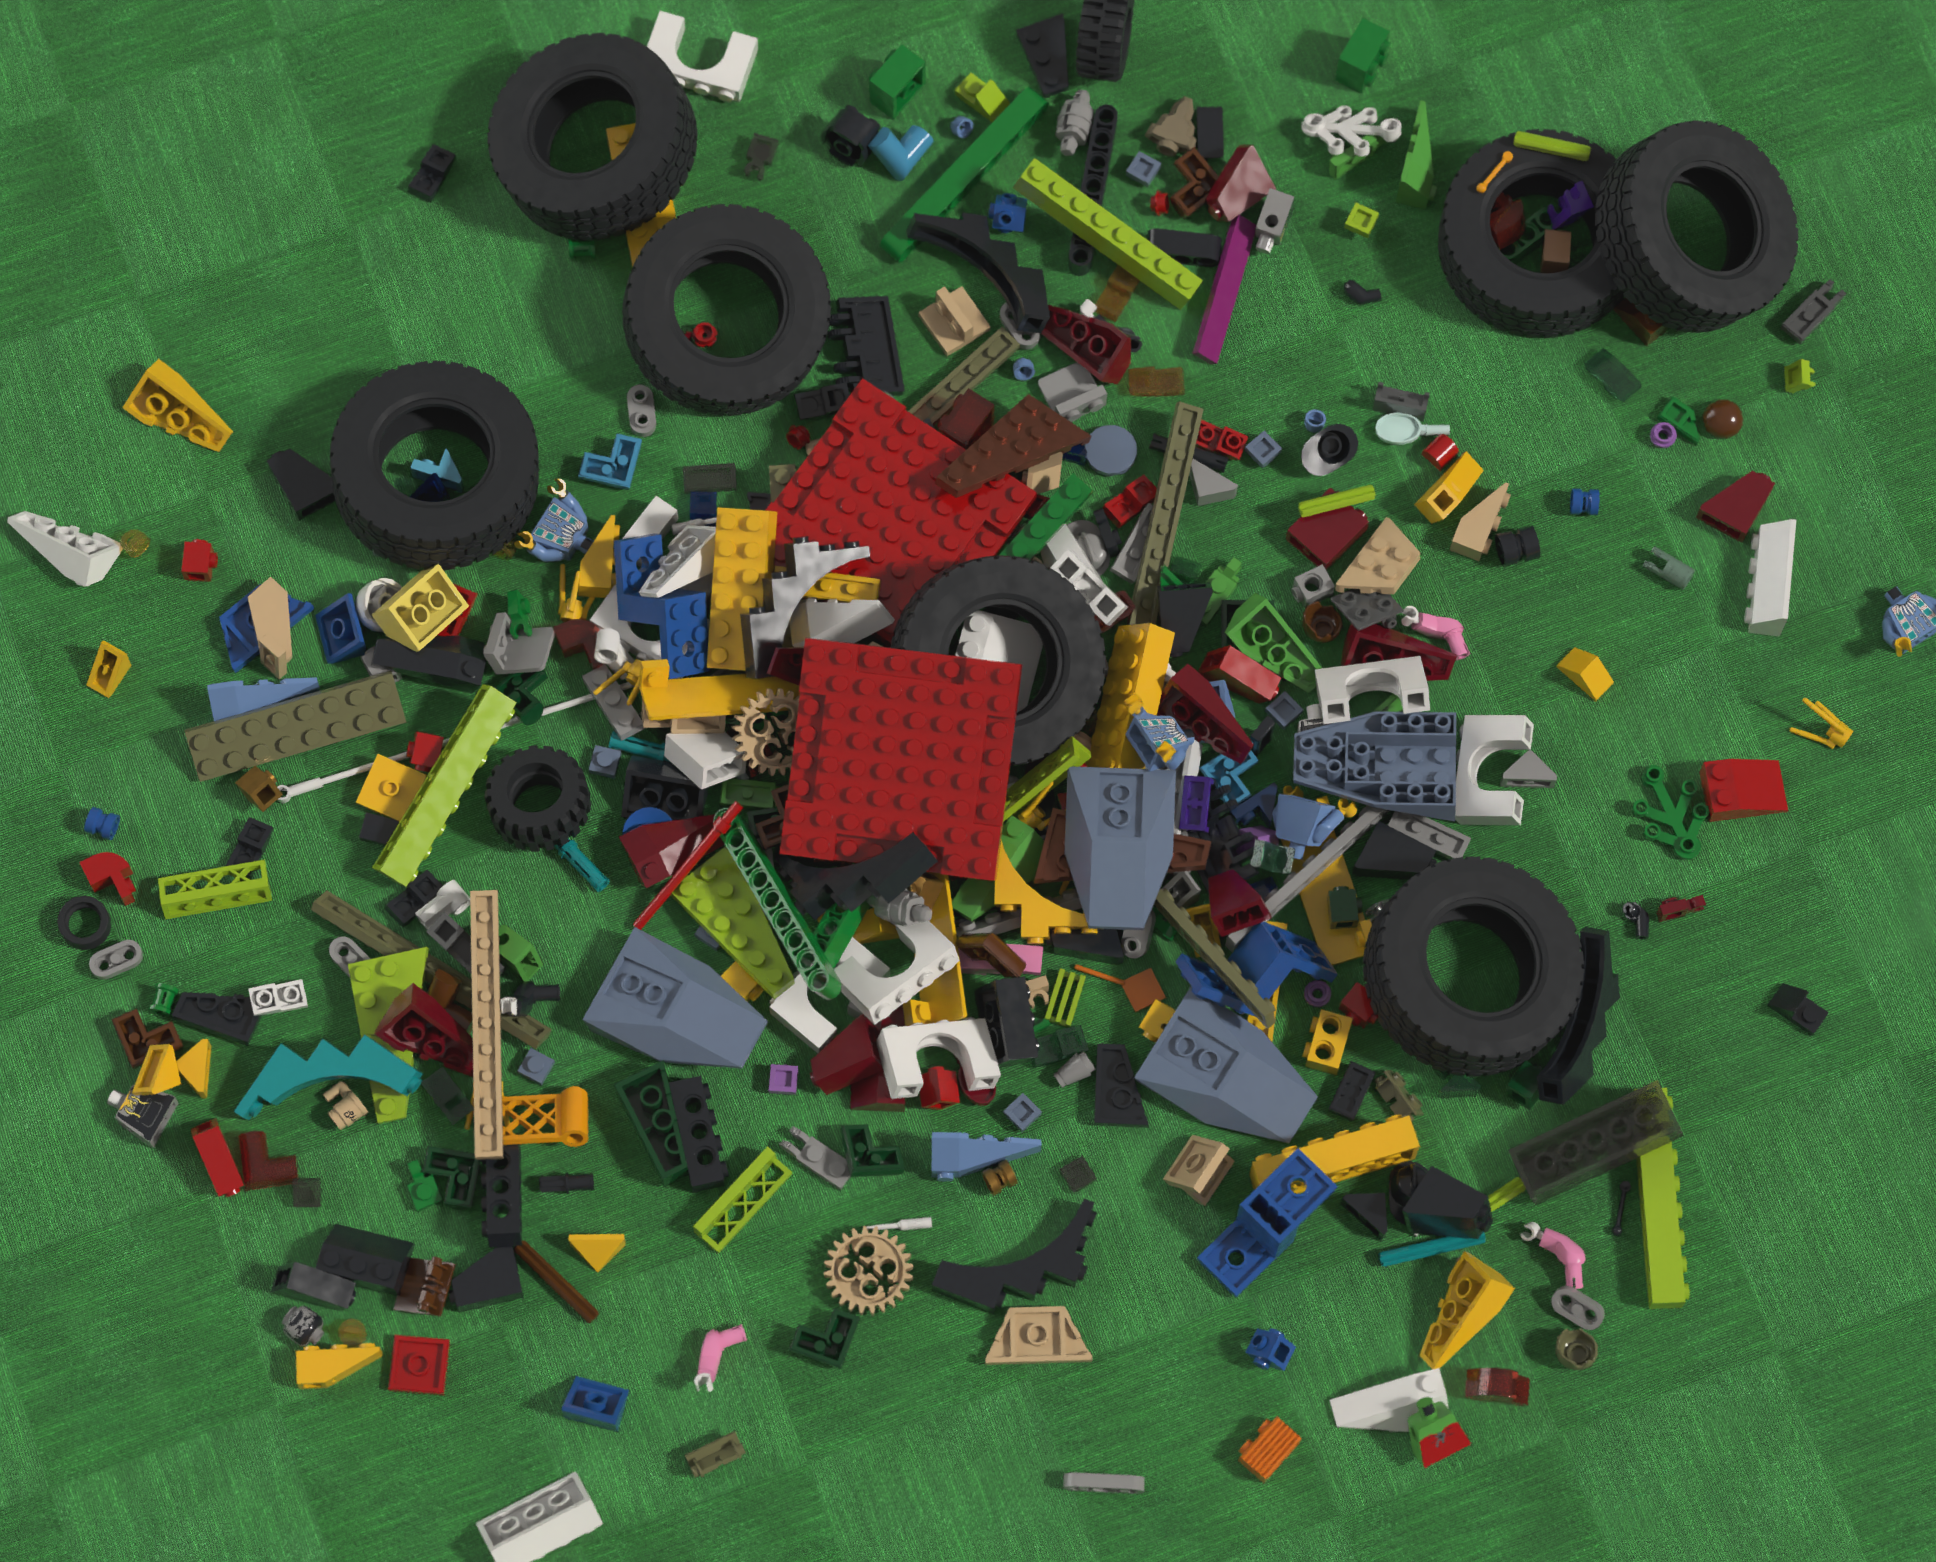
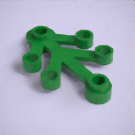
M1656 765L1646 767L1642 773V782L1646 787L1654 789L1664 812L1649 807L1648 802L1643 799L1635 801L1632 812L1637 817H1646L1672 827L1676 836L1662 832L1656 823H1649L1644 829V837L1649 841L1656 840L1674 847L1676 855L1682 859L1691 860L1695 858L1701 850V843L1697 835L1702 822L1709 814L1708 806L1703 803H1698L1694 806L1692 810L1693 820L1687 832L1682 821L1691 797L1697 792V783L1693 780L1683 782L1680 789L1681 796L1675 809L1662 782L1664 779L1663 770ZM1649 772H1656L1658 774V778H1651L1649 776ZM1691 785L1694 791L1687 792L1684 786ZM1643 805L1645 807V811L1639 812L1636 809V806ZM1699 808L1703 809L1705 815L1699 816L1696 810ZM1653 828L1657 834L1652 836L1648 834L1647 830ZM1683 843H1691L1692 849H1685Z

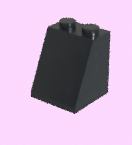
M1433 1166L1429 1168L1403 1208L1407 1230L1415 1234L1479 1239L1483 1232L1486 1233L1493 1223L1487 1195Z

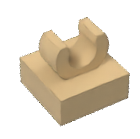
M1046 975L1026 981L1030 989V1008H1035L1033 1001L1035 997H1041L1044 1004L1047 1005L1049 1001L1047 994L1049 992V984Z

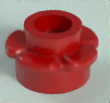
M1156 191L1155 196H1151V211H1155L1158 216L1168 214L1169 212L1168 193Z
M703 322L693 329L692 338L697 346H712L716 342L717 330L711 324Z
M792 425L789 428L790 431L786 434V439L793 448L800 450L807 443H810V433L805 427Z

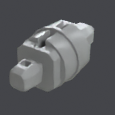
M1078 90L1073 100H1066L1058 116L1055 135L1061 141L1060 151L1065 156L1073 155L1077 146L1085 145L1092 130L1095 110L1089 104L1090 95L1086 90Z
M907 889L889 904L882 897L876 899L873 894L866 899V902L874 908L876 916L893 925L909 926L929 921L932 918V910L924 905L923 897Z

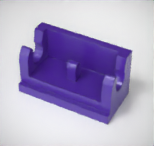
M1583 181L1574 184V187L1570 190H1565L1564 195L1558 198L1559 206L1562 209L1561 213H1556L1552 204L1548 205L1547 212L1553 223L1551 227L1553 230H1557L1573 224L1594 207Z
M1184 776L1179 829L1187 832L1199 831L1209 833V827H1207L1211 785H1214V779L1211 777Z

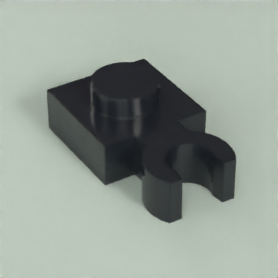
M1103 508L1093 511L1110 557L1117 556L1120 552L1117 545L1122 544L1117 529L1111 530Z

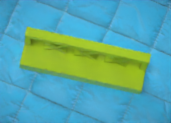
M1071 736L1064 745L1059 746L1060 749L1043 759L1007 789L1004 821L1011 816L1018 818V815L1032 803L1045 787L1054 782L1047 792L1049 793L1067 778V770L1071 766L1080 767L1091 758V751Z
M265 860L158 878L160 901L165 920L272 901ZM261 869L262 878L250 880L245 877L250 871ZM226 875L235 877L230 884L223 885L218 882ZM198 880H205L208 882V884L202 889H195L192 887V885ZM177 884L182 887L177 893L166 895L165 886Z
M767 1146L693 1226L694 1233L719 1254L792 1175V1171L776 1158V1153ZM772 1164L784 1173L777 1181L765 1182V1172ZM762 1176V1182H756ZM766 1186H772V1187L766 1192ZM751 1187H763V1196L759 1201H747L746 1192ZM743 1196L744 1202H738L740 1198ZM744 1206V1217L740 1221H728V1211L732 1207ZM747 1206H753L747 1213ZM725 1216V1222H719ZM725 1226L726 1236L719 1244L707 1235L713 1227ZM729 1226H735V1227L729 1232Z

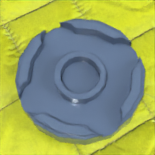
M1104 425L1095 429L1090 434V442L1085 444V457L1089 467L1096 473L1111 477L1124 474L1133 466L1137 457V445L1132 434L1125 428L1116 425Z

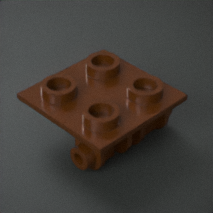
M432 1257L431 1260L411 1258L400 1296H397L393 1310L441 1317L456 1264L442 1262L443 1259L438 1257Z

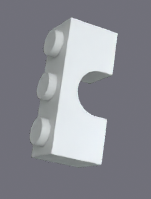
M1069 549L1050 567L1060 573L1062 578L1065 577L1075 586V590L1080 591L1086 599V604L1090 605L1093 612L1106 625L1110 626L1128 608Z

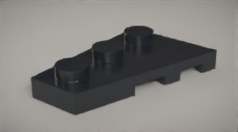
M1064 13L1017 29V38L1044 99L1068 91Z
M182 992L172 1014V1020L246 1046H249L262 1015L254 1016L250 997H244L242 994L217 996L215 993Z
M1097 1043L1094 1125L1149 1128L1125 1045Z

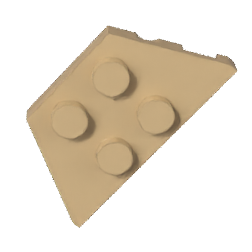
M1386 517L1337 581L1336 591L1344 593V588L1360 589V593L1371 594L1378 592L1381 594H1395L1419 562L1420 552L1392 520Z
M1065 1306L1009 1308L994 1343L985 1358V1365L1092 1362V1355L1081 1339V1335L1074 1326Z

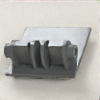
M1350 589L1330 598L1358 631L1378 622H1381L1385 628L1391 629L1397 624L1396 615L1404 612L1403 608L1390 594L1378 592L1368 594L1360 593V589Z

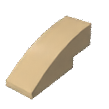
M642 699L641 716L643 728L670 727L671 734L725 732L726 715L649 720Z

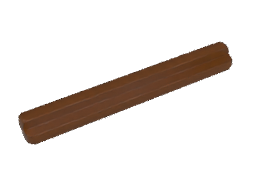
M522 1240V1246H515V1253L585 1321L591 1323L598 1317V1310L525 1240Z

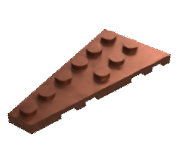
M1028 394L937 476L935 484L957 498L981 488L988 481L993 479L995 481L1001 480L1005 477V474L1013 471L1018 473L1047 461L1051 455L1058 452L1063 454L1071 451V447L1081 444L1083 446L1088 444L1091 435Z
M1052 809L1035 876V884L1073 881L1064 854L1065 810ZM1174 834L1173 858L1167 873L1205 870L1211 841Z

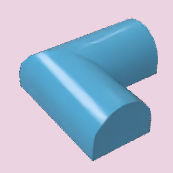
M915 125L910 127L900 141L889 128L882 127L868 147L895 180L903 181L934 141L927 131Z
M616 434L610 457L584 452L578 478L630 490L642 439Z
M1250 751L1244 762L1240 764L1220 754L1199 767V770L1204 777L1214 778L1219 787L1229 785L1232 791L1220 799L1223 803L1236 799L1239 806L1251 798L1252 795L1238 776L1256 765L1258 759Z

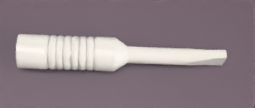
M717 517L706 520L698 518L672 524L673 535L679 534L687 525L705 526L716 523Z
M931 1217L903 1219L898 1223L867 1226L866 1228L867 1230H873L875 1226H877L878 1230L932 1228Z

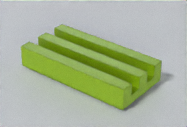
M1060 968L1044 1019L1067 1028L1071 1027L1086 979L1085 975H1076L1075 972H1066L1065 969ZM1063 978H1066L1068 981L1057 1016L1053 1017L1052 1013ZM1073 981H1076L1078 985L1067 1020H1063L1062 1016Z

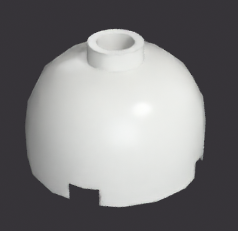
M388 578L377 579L366 584L359 591L355 601V608L360 622L372 631L383 632L372 614L397 593L402 586Z

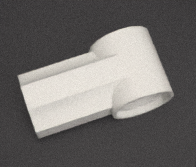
M606 628L597 633L594 657L598 662L607 664L615 674L623 667L626 661L632 664L634 659L620 644V634L616 630ZM624 673L620 677L621 680L625 679V677L627 676L626 673Z
M451 880L441 887L436 894L437 896L415 913L427 930L444 912L449 916H456L470 905V897L456 880Z

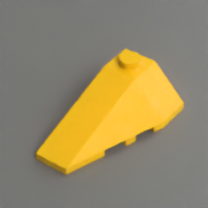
M160 359L146 370L122 407L146 425H156L166 429L167 433L173 435L177 433L188 437L191 442L217 452L221 451L233 433L228 425L185 379Z
M1464 1251L1448 1277L1447 1283L1450 1284L1445 1299L1441 1298L1438 1304L1441 1311L1437 1321L1430 1325L1419 1355L1432 1370L1440 1369L1499 1313L1515 1289L1500 1273Z

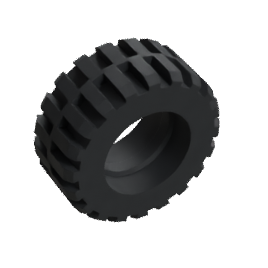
M1083 0L1076 50V72L1080 77L1110 82L1121 80L1130 45L1134 0Z
M537 745L529 746V749L524 751L520 748L515 750V754L511 757L506 755L501 759L502 764L500 766L497 764L492 769L493 777H488L486 782L487 790L485 791L487 809L498 835H502L503 840L508 844L515 843L516 848L525 850L526 847H530V850L534 852H539L540 848H546L547 851L552 850L554 845L560 843L563 846L568 843L570 836L576 837L580 832L579 826L586 824L588 820L587 814L591 810L590 792L584 772L579 767L578 762L573 757H568L567 752L561 749H557L555 752L552 746L544 745L543 749H539ZM535 785H552L562 791L554 805L540 812H525L514 806L519 795Z

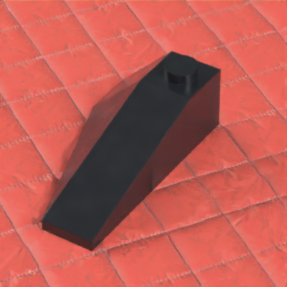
M436 636L420 651L416 652L391 638L377 639L371 665L473 693L481 686L486 663L484 657L485 644L484 642L463 636Z

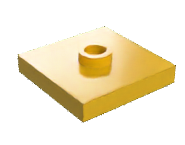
M377 754L356 800V804L400 822L427 775Z

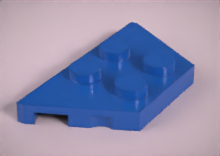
M259 584L219 617L231 666L235 673L260 654L248 596L262 584ZM288 595L290 628H292L314 610V607L310 602L306 601L304 603Z

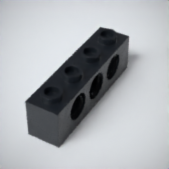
M701 1076L670 1082L671 1097L693 1193L725 1186L724 1177H729L726 1161H720L718 1151H723L720 1135L714 1136L712 1128L713 1125H717L714 1109L708 1110L706 1100L711 1099L708 1083L703 1084ZM690 1103L701 1105V1109L696 1113H690L686 1110ZM702 1128L707 1131V1134L702 1139H696L692 1136L694 1130ZM708 1154L712 1156V1162L708 1165L700 1164L698 1159L701 1155Z
M520 1144L503 1145L502 1159H481L482 1165H486V1172H481L482 1189H486V1196L481 1198L482 1213H487V1220L482 1221V1237L488 1238L489 1247L522 1246ZM499 1166H506L504 1169H496ZM499 1190H506L504 1193H496ZM499 1214H506V1216L502 1218L496 1217Z

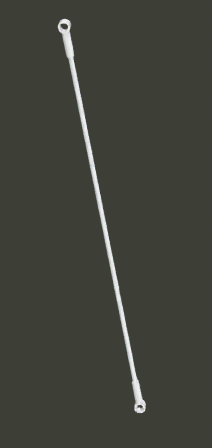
M629 682L619 685L622 691L634 687ZM588 694L544 708L542 716L595 699L592 694ZM515 717L510 719L509 722L504 723L501 729L522 722ZM449 739L443 740L442 747L446 746ZM406 752L388 758L398 762L410 757H406ZM374 762L289 787L279 785L277 786L278 789L286 791L287 795L283 798L280 797L277 801L279 803H287L293 796L322 788L324 784L369 771Z

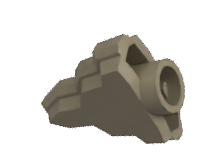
M1183 96L1173 104L1170 113L1161 115L1157 123H1152L1149 126L1145 137L1157 144L1156 148L1160 153L1173 157L1176 156L1177 152L1185 154L1195 147L1196 139L1193 137L1195 126L1191 122L1194 114L1192 99Z

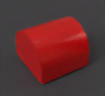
M1441 433L1422 451L1421 455L1441 472L1458 455L1459 449L1452 439Z

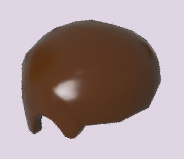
M1717 400L1709 404L1702 414L1706 431L1719 439H1729L1737 435L1743 426L1742 411L1736 403L1730 400Z
M1319 601L1308 605L1302 616L1304 633L1308 638L1316 642L1328 643L1335 640L1343 627L1341 615L1334 610V607L1332 605L1323 606Z

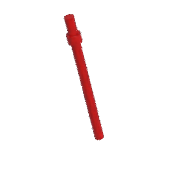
M734 801L723 816H718L713 822L714 827L633 922L634 927L642 930L718 837L730 829L732 826L730 823L743 809L741 804Z

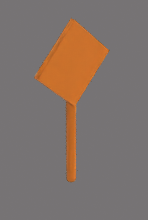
M1077 964L1074 965L1075 970L1121 985L1135 1012L1152 1005L1155 999L1160 1001L1166 999L1151 968L1122 980Z

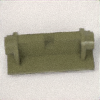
M1385 1070L1384 1073L1387 1077L1385 1078L1382 1075L1374 1081L1376 1090H1378L1386 1103L1394 1097L1396 1098L1397 1102L1390 1106L1395 1115L1400 1114L1402 1117L1410 1116L1411 1122L1415 1120L1412 1116L1413 1114L1416 1116L1424 1115L1420 1109L1422 1107L1420 1100L1413 1093L1411 1095L1404 1087L1406 1082L1397 1071L1394 1073L1392 1070Z
M733 1431L686 1454L685 1457L694 1477L701 1476L702 1478L704 1474L719 1468L718 1466L722 1464L725 1465L737 1458L741 1459V1455L746 1452L736 1432Z

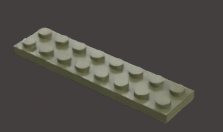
M390 670L185 729L184 732L199 781L202 782L406 723L393 674Z

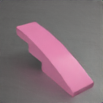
M1006 944L1026 962V967L1022 974L1041 975L1042 946ZM958 948L961 973L986 976V973L1000 974L987 961H972Z

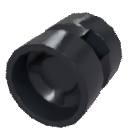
M1532 525L1518 528L1515 534L1512 531L1495 534L1496 550L1503 567L1516 564L1520 558L1525 562L1540 558V545Z

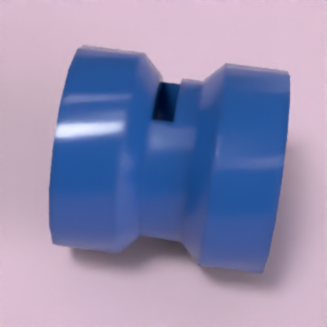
M1572 488L1570 514L1579 515L1581 512H1587L1589 515H1598L1599 490L1590 489L1588 492H1584L1581 489Z
M92 807L87 816L84 831L90 834L98 832L102 838L111 841L117 832L120 816L114 813L104 814L102 809Z

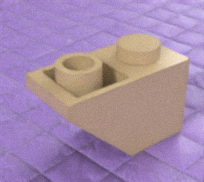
M1058 452L1051 455L1049 460L1023 470L1022 483L1037 492V494L1058 488L1063 454Z

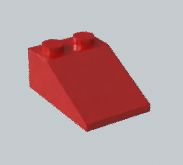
M1723 759L1703 763L1699 773L1705 805L1709 808V822L1788 812L1779 760Z

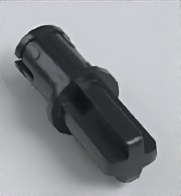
M565 1172V1175L541 1176L539 1179V1189L542 1193L566 1191V1194H569V1191L594 1190L593 1173L569 1175L568 1172Z

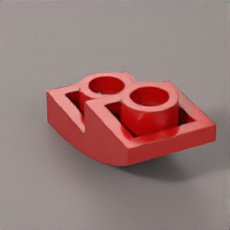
M1201 419L1195 447L1239 461L1248 436L1226 426L1221 429Z

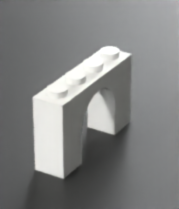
M660 11L647 47L666 63L681 87L692 89L700 95L710 94L717 96L725 102L735 101L740 103L758 51V39L733 31L726 53L716 66L706 70L691 69L685 66L677 57V51L685 31L684 17Z
M655 496L622 539L655 533L661 534L663 540L670 531L671 525L675 524L678 520L677 509ZM641 558L636 563L639 567L642 566ZM713 572L678 589L706 592V606L708 607L711 603Z
M615 584L590 619L593 633L597 636V633L602 629L616 630L621 636L620 644L627 652L636 655L638 660H661L660 640H643L632 632L631 621L618 620L617 589ZM707 618V623H708V640H709V625H710V620ZM685 643L682 647V652L684 655L686 654L688 649L687 643Z
M1421 656L1315 669L1316 689L1324 724L1350 721L1349 700L1367 691H1388L1397 695L1400 698L1404 714L1430 710L1429 690Z
M1465 715L1464 724L1460 727L1461 747L1456 755L1458 769L1456 774L1455 820L1460 825H1521L1524 804L1522 797L1516 791H1487L1480 789L1477 784V772L1482 761L1495 751L1531 750L1534 724L1526 715Z
M930 921L909 926L895 925L900 940L916 954L911 966L903 973L888 978L874 976L853 956L834 969L842 984L841 992L874 1025L887 1018L891 1012L903 1003L908 1002L915 994L931 985L936 978L952 969L960 961L954 944Z
M853 937L836 965L838 967L853 956L870 974L882 978L890 976V968ZM796 971L793 974L795 984L775 1000L773 998L770 1000V1014L816 1053H819L835 1038L837 1028L811 1006L807 997L809 987L800 972Z
M969 1017L962 1021L952 1022L941 1020L932 1024L919 1022L902 1027L890 1025L882 1028L876 1041L891 1099L918 1096L924 1082L916 1052L928 1046L945 1048L958 1058L969 1091L995 1088L1001 1076L985 1018L975 1019Z

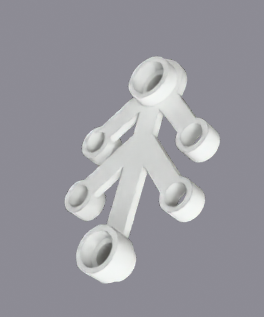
M1340 106L1336 111L1324 117L1315 113L1307 115L1302 122V131L1311 137L1321 138L1328 144L1329 153L1333 155H1339L1344 151V141L1340 138H1335L1330 132L1338 133L1354 146L1355 155L1366 156L1370 152L1369 142L1362 140L1356 134L1379 135L1385 141L1394 142L1401 135V122L1390 118L1382 121L1380 126L1359 125L1361 123H1375L1377 121V110L1368 107L1352 117L1350 107Z

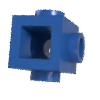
M1011 193L997 195L995 203H990L988 218L993 219L992 228H996L1004 233L1013 231L1023 232L1028 199L1019 198Z
M1257 1328L1245 1353L1253 1358V1364L1261 1369L1268 1370L1270 1367L1284 1371L1296 1346L1284 1338L1285 1335L1276 1329L1270 1328L1269 1331Z

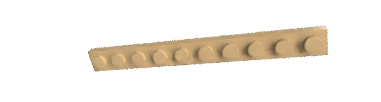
M498 890L470 891L475 1159H502L503 1113Z

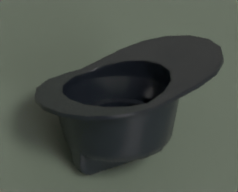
M1333 424L1324 428L1305 442L1301 451L1303 467L1314 476H1325L1332 473L1355 456L1358 450L1357 435L1352 428L1345 424Z
M1402 1162L1395 1166L1390 1173V1211L1394 1218L1406 1225L1403 1208L1428 1172L1426 1167L1417 1162Z

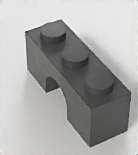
M444 912L426 932L472 974L471 936ZM500 963L501 976L506 971V968Z

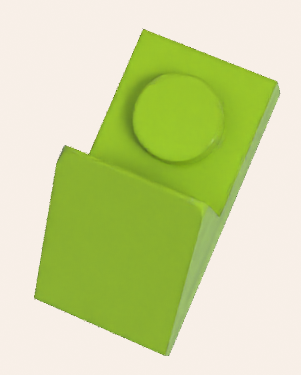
M970 73L955 89L957 97L991 122L1010 105L993 80L990 79L985 83L973 73Z

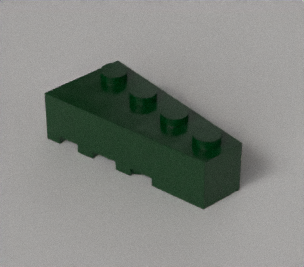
M664 1060L615 1083L614 1086L615 1092L665 1187L687 1176L688 1167Z

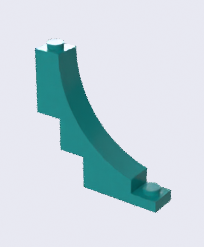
M366 1035L362 1037L350 1056L324 1039L321 1040L308 1060L289 1047L280 1044L234 1112L242 1118L250 1120L251 1117H256L263 1107L262 1101L264 1099L277 1106L287 1097L301 1089L316 1083L341 1078H356L378 1082L408 1096L409 1093L413 1094L420 1086V1077L423 1073Z

